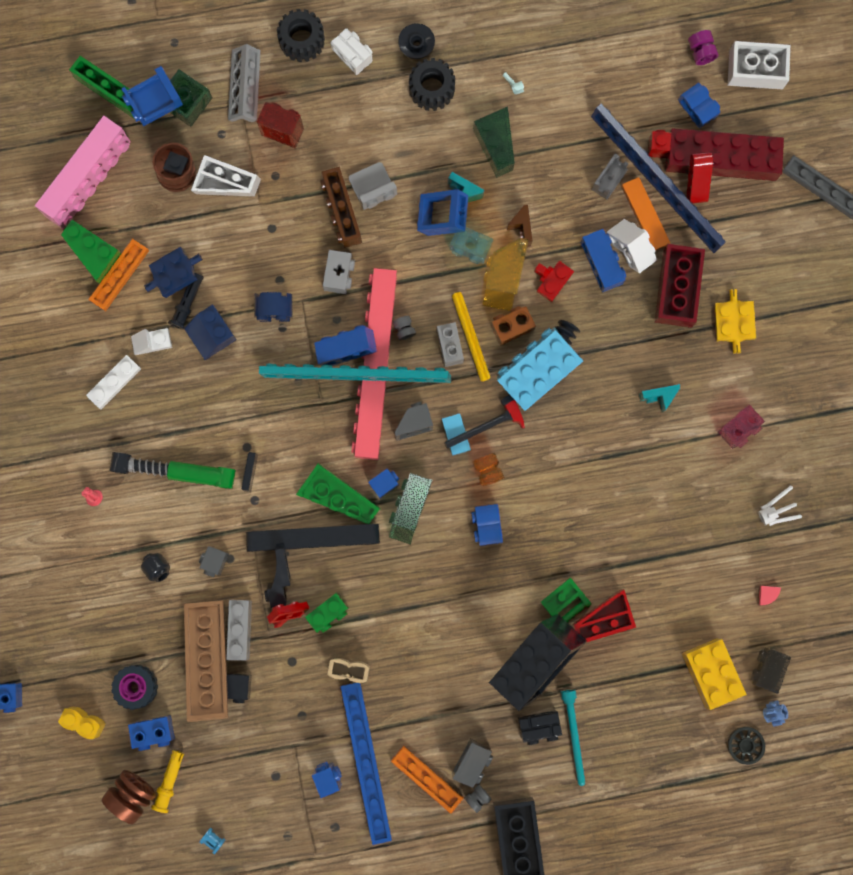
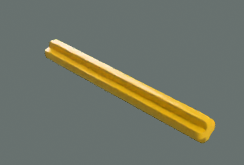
M461 292L452 294V299L480 381H487L490 379V374Z

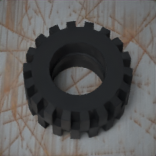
M296 9L297 12L291 10L289 15L285 14L282 16L283 20H280L278 23L277 36L280 48L284 51L286 57L290 56L291 60L297 59L298 62H302L305 59L308 62L309 58H316V53L320 55L322 52L321 48H324L325 36L323 25L319 17H316L313 12L309 14V11L304 9V12L301 9ZM299 30H306L311 33L310 37L305 41H295L291 38Z
M431 58V61L423 59L422 64L419 61L416 64V68H412L409 75L410 97H413V102L415 104L418 103V107L421 109L424 106L427 111L430 108H433V111H437V107L443 109L445 104L448 105L450 99H453L455 75H453V69H449L448 63L443 64L441 59L435 61V58ZM433 78L439 80L443 86L436 91H429L423 88L421 84L425 80Z

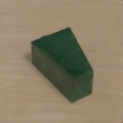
M507 106L475 120L473 124V131L496 178L513 171L515 164Z
M410 473L408 479L404 478L401 487L404 490L403 495H398L395 506L398 507L396 513L392 512L389 523L392 524L389 538L411 545L432 480Z

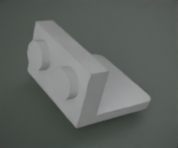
M381 162L349 176V181L363 210L373 208L378 203L388 201L397 195V187L394 181L391 182Z

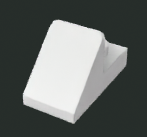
M168 328L151 332L144 329L131 336L134 355L172 348Z

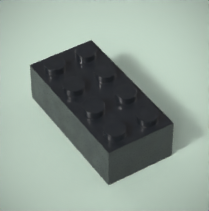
M533 797L493 802L503 875H545Z

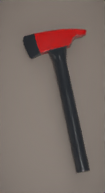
M508 395L501 400V404L506 410L503 414L445 441V447L447 449L504 421L512 420V422L518 423L524 429V420L514 398Z

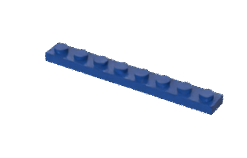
M361 683L342 685L341 691L372 845L392 841Z

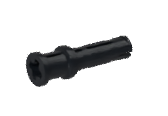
M197 273L195 275L198 280L187 286L180 304H177L174 308L175 312L172 319L168 321V324L175 328L184 330V323L188 315H191L190 307L204 279L202 275Z

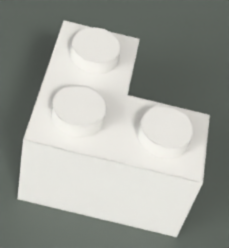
M623 219L607 231L612 245L623 252L629 267L636 272L641 273L657 261L654 254L656 252L655 248L650 244V236L645 229H640L635 223H630Z

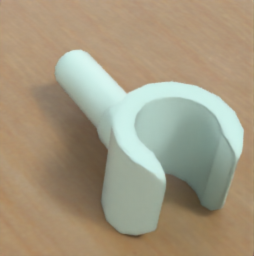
M506 72L503 74V77L510 83L514 94L524 92L522 81L515 83Z

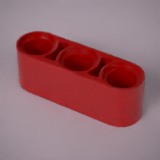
M712 153L691 154L686 194L687 199L691 203H703L709 200L713 169Z

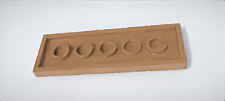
M224 601L184 604L187 721L196 722L229 718Z

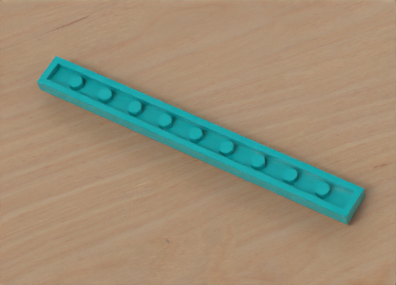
M271 363L266 364V366H259V374L264 378L451 383V374L445 368H435L434 371L423 367H417L415 370H408L406 367H396V370L385 366H379L377 369H370L368 366H359L358 369H354L347 365H341L340 368H333L331 365H321V368H316L309 364H304L303 367H296L293 364H284V367H278L276 364Z

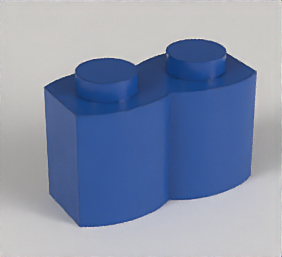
M697 83L681 94L678 99L683 109L690 115L699 129L718 117L721 112L718 102L709 97L708 89L700 83Z
M498 504L475 507V511L471 512L472 521L477 523L478 530L474 531L475 542H479V546L502 544L503 538Z

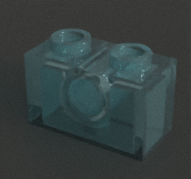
M466 227L465 232L454 234L450 243V250L459 257H462V255L468 257L475 264H484L494 239ZM473 243L476 247L474 249H468L466 247V244Z

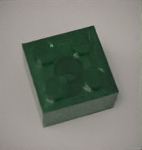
M178 69L170 82L183 105L169 113L192 127L212 100V95L208 88Z

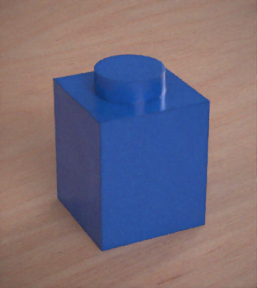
M386 469L368 483L381 499L399 486L397 483L399 478L393 470L389 472Z

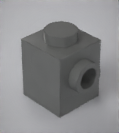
M208 546L206 553L203 552L199 559L200 569L204 570L203 574L215 577V574L221 575L229 553Z

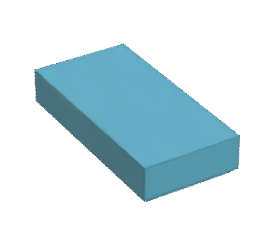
M460 414L442 418L448 440L465 432ZM468 439L450 447L452 456L471 451Z

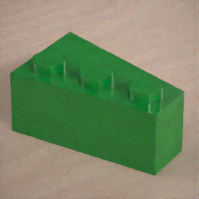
M73 220L70 221L61 234L99 284L121 255L119 250Z

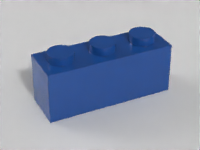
M604 229L583 236L580 243L601 292L603 293L623 285L626 280V273L624 268L619 266L617 252L612 250L609 234L605 233Z
M364 325L356 326L351 331H341L333 337H323L321 341L314 343L318 365L335 366L377 352L374 332Z

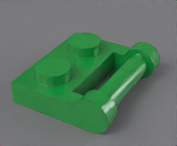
M571 577L540 602L547 612L554 616L578 597L581 602L562 617L567 623L583 609L589 608L592 605Z

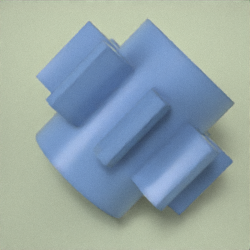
M778 700L766 704V708L763 709V716L766 722H772L773 727L785 723V719L788 718V710L784 704L779 705Z

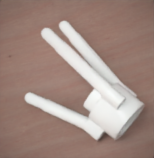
M789 486L766 505L761 506L758 514L764 525L769 524L771 526L776 523L802 518V515H795L776 519L779 517L778 514L796 507L797 503L787 505L778 510L774 507L770 508L792 490L793 486Z

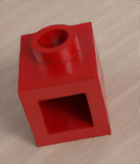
M665 130L652 131L648 141L649 157H667L670 152L671 133Z

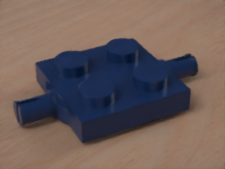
M178 247L151 263L149 267L153 274V281L144 285L147 292H150L158 287L162 296L167 298L198 280L194 273V265L203 260L201 255L198 253L189 259L184 249Z

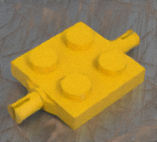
M731 289L729 290L730 301L714 304L716 340L731 342L733 344V354L741 353L740 342L756 339L754 301H739L737 299V289H734V291Z

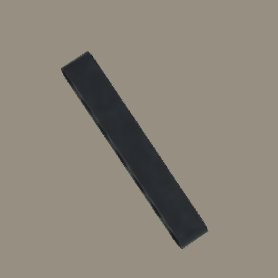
M379 524L246 532L247 552L275 550L276 544L284 543L285 550L380 544Z

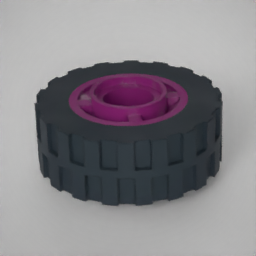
M143 665L124 667L114 676V681L111 685L114 700L118 702V705L130 710L149 705L157 695V677L154 676L153 671H150L148 667H143ZM133 682L138 684L137 692H134L131 688Z

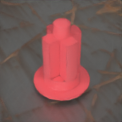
M86 487L81 493L90 506L99 505L103 499V495L99 490H92L89 487Z

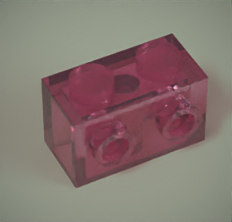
M749 404L717 433L732 449L737 446L741 448L749 441L747 437L751 434L756 435L763 429L761 425L765 421Z

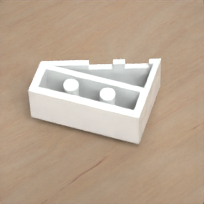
M204 155L191 191L201 195L255 197L261 178L253 173Z

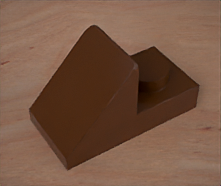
M524 205L507 226V230L521 229L519 230V240L523 241V247L531 246L533 241L528 205Z

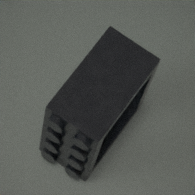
M556 614L536 626L489 681V684L520 711L543 693L587 640L559 614Z

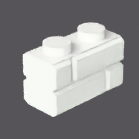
M345 29L331 41V48L358 75L372 63V50L368 45L365 44L363 46L359 42L360 38L354 31L351 33L348 29Z

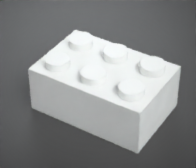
M734 41L729 50L728 86L783 89L788 83L790 45Z

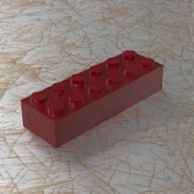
M672 128L669 132L671 133L670 152L666 157L665 172L689 174L691 154L712 153V176L776 181L782 175L783 137Z

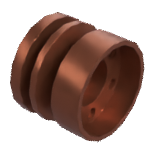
M178 143L164 144L157 149L152 163L162 187L172 192L185 191L191 187L195 181L196 170L189 150ZM170 151L189 159L184 174L181 177L168 173L163 169Z
M123 770L120 778L115 780L117 788L110 787L101 801L113 815L133 825L143 814L141 806L148 807L150 800H154L156 797V792L143 778L131 771Z

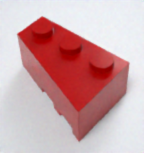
M624 589L616 592L571 625L587 642L636 628Z

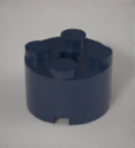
M262 292L260 295L255 293L254 317L260 322H271V319L279 320V322H290V318L293 317L292 294L287 293L286 297L282 296V292Z

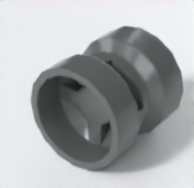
M404 316L392 322L394 328L398 331L397 336L400 341L416 335L415 328L411 326L412 320L410 316Z
M480 784L474 788L472 794L468 793L464 797L476 813L482 809L484 804H488L492 800Z

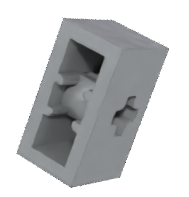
M329 250L323 281L324 291L346 294L347 289H351L352 278H349L350 271H354L355 266L352 253ZM339 269H342L343 272L340 273V276H338L336 272H339Z
M456 322L437 326V335L444 366L462 364L464 357Z

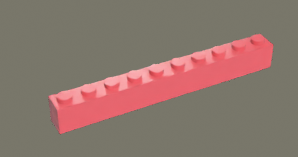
M374 268L373 274H370L369 285H372V292H368L367 304H370V311H366L365 322H368V328L374 332L377 352L363 356L361 359H365L364 366H368L370 369H377L379 366L388 367L397 270ZM362 381V385H358L357 396L361 398L360 404H356L355 415H359L358 423H354V434H357L356 442H352V453H355V458L379 459L386 381Z

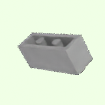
M229 600L227 660L250 659L252 600Z

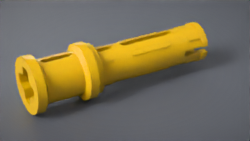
M172 750L161 787H158L156 790L158 794L154 805L151 806L152 810L168 813L169 809L167 808L170 798L174 796L173 787L184 756L183 752Z

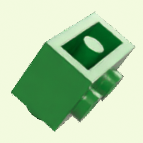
M335 593L305 618L316 633L320 631L324 633L332 627L330 624L335 619L340 621L348 614L346 611L349 607L340 595Z

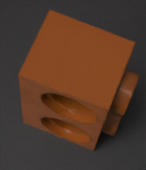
M520 306L510 310V314L505 316L500 314L493 318L494 321L491 323V328L500 346L535 330L536 325L526 306L523 308ZM523 317L526 323L518 324L516 318ZM505 324L508 326L509 331L501 332L499 326Z

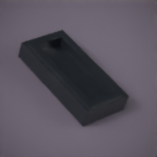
M249 452L247 456L241 488L244 492L251 493L258 459L256 453Z

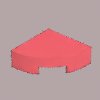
M760 586L759 605H768L775 601L780 594L781 588Z

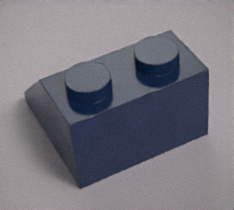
M213 304L198 313L184 329L204 360H207L237 340Z

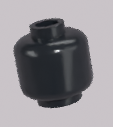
M149 553L143 558L141 570L149 581L161 582L168 577L170 565L162 554Z

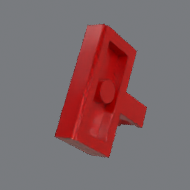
M558 261L554 268L549 266L548 269L539 263L534 271L541 276L539 280L542 282L537 292L550 302H553L574 271L561 261Z
M298 601L286 606L279 604L272 608V612L267 616L269 624L273 623L274 628H278L288 620L300 618L310 607L307 602L299 603Z

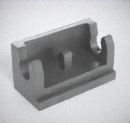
M614 154L592 188L594 192L608 200L628 171V163L626 161L624 163L620 162V157L617 154Z

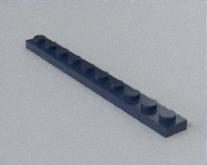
M602 104L597 106L591 118L713 253L717 252L726 243L722 235L700 214L697 207L691 204L685 197V194L673 184V181L664 174L660 166L648 156V153L637 144L634 137L628 134L623 125L611 115V112Z

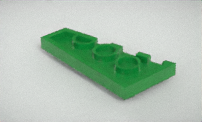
M319 463L296 494L366 524H370L381 509Z

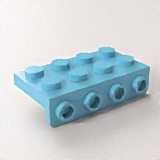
M555 327L546 329L541 334L542 338L540 340L531 342L526 347L527 351L525 353H519L512 359L513 363L510 366H504L498 371L497 381L524 411L583 362V359L558 333Z

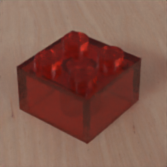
M265 102L257 120L261 136L296 149L304 130L301 115L297 111L283 109L274 102L271 104Z

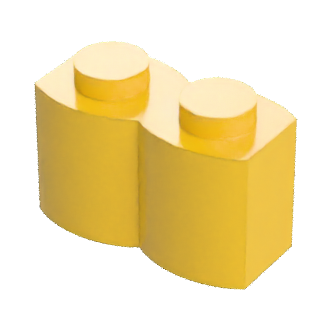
M79 707L65 708L58 721L63 728L72 731L76 730L80 736L86 739L100 737L106 725L101 718L88 715Z

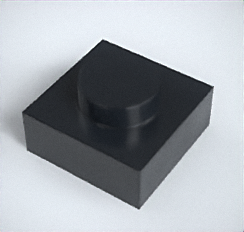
M170 151L163 169L168 173L181 177L184 174L189 159Z

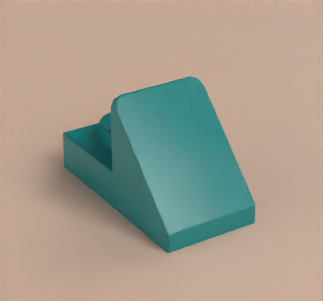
M451 172L448 177L450 188L453 190L459 189L468 195V203L483 198L484 189Z
M680 384L642 391L639 394L640 402L653 403L657 402V398H659L663 413L678 393Z

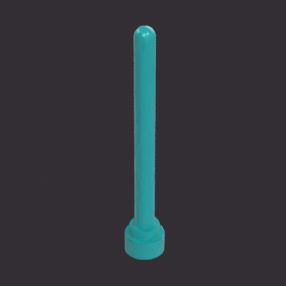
M576 690L561 691L560 694L561 700L564 701L567 708L577 782L579 786H584L585 775L574 708L577 694Z

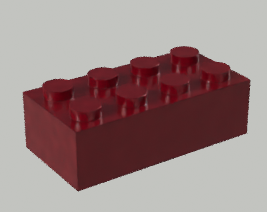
M674 244L666 245L662 256L654 323L692 328L697 323L705 249Z

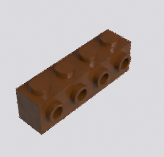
M340 166L322 171L323 179L320 180L323 191L327 190L329 196L325 198L328 209H333L334 214L331 215L333 225H337L339 232H336L338 242L343 243L344 248L361 244V234Z

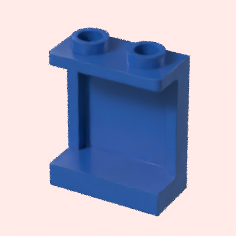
M162 66L154 69L157 73L156 75L129 90H126L125 87L121 88L124 92L123 100L127 106H132L134 110L131 113L136 122L141 121L143 126L183 105Z

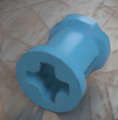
M210 827L199 843H204L213 850L212 853L215 855L226 840L213 833V829Z

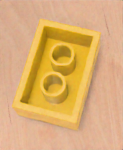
M716 638L682 653L706 709L712 710L747 695L723 639Z

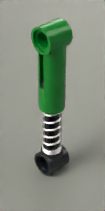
M112 452L109 469L110 472L121 474L136 473L138 471L141 474L145 472L147 475L150 473L154 476L159 474L161 477L166 475L168 480L210 485L225 489H233L236 472L235 469L210 467L177 461L163 464L161 461L159 463L154 462V460L152 462L148 460L142 461L141 458L136 460L130 454Z

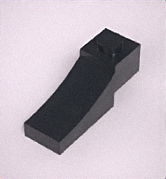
M284 543L276 544L277 564L275 577L272 583H268L267 590L264 591L266 602H270L271 608L279 604H283V606L287 604L285 586L291 585Z

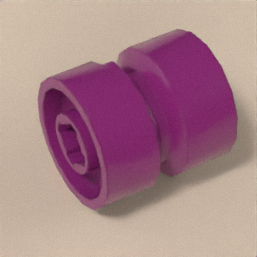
M710 30L697 32L688 38L690 49L694 51L693 58L696 65L708 64L719 57L716 45L713 44L714 39Z

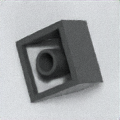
M417 402L411 404V408L407 409L395 431L396 441L433 431V423L427 403Z
M470 738L452 772V778L472 788L475 784L479 785L484 776L481 773L485 766L488 767L493 759L491 755L492 750Z

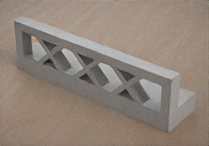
M248 44L232 49L228 120L231 122L239 119L249 122L257 121L261 50ZM241 53V58L238 61V54ZM238 106V113L235 114V110Z

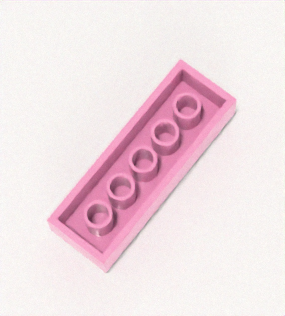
M103 116L36 203L35 207L46 218L64 230L70 221L73 220L75 214L83 209L87 198L95 193L97 185L105 180L110 168L117 164L122 152H126L129 148L131 141L124 130Z

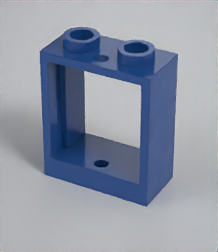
M459 189L421 194L417 231L427 236L465 232L468 195ZM451 200L449 222L431 224L433 202Z

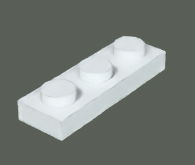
M126 355L86 396L99 409H102L141 368Z

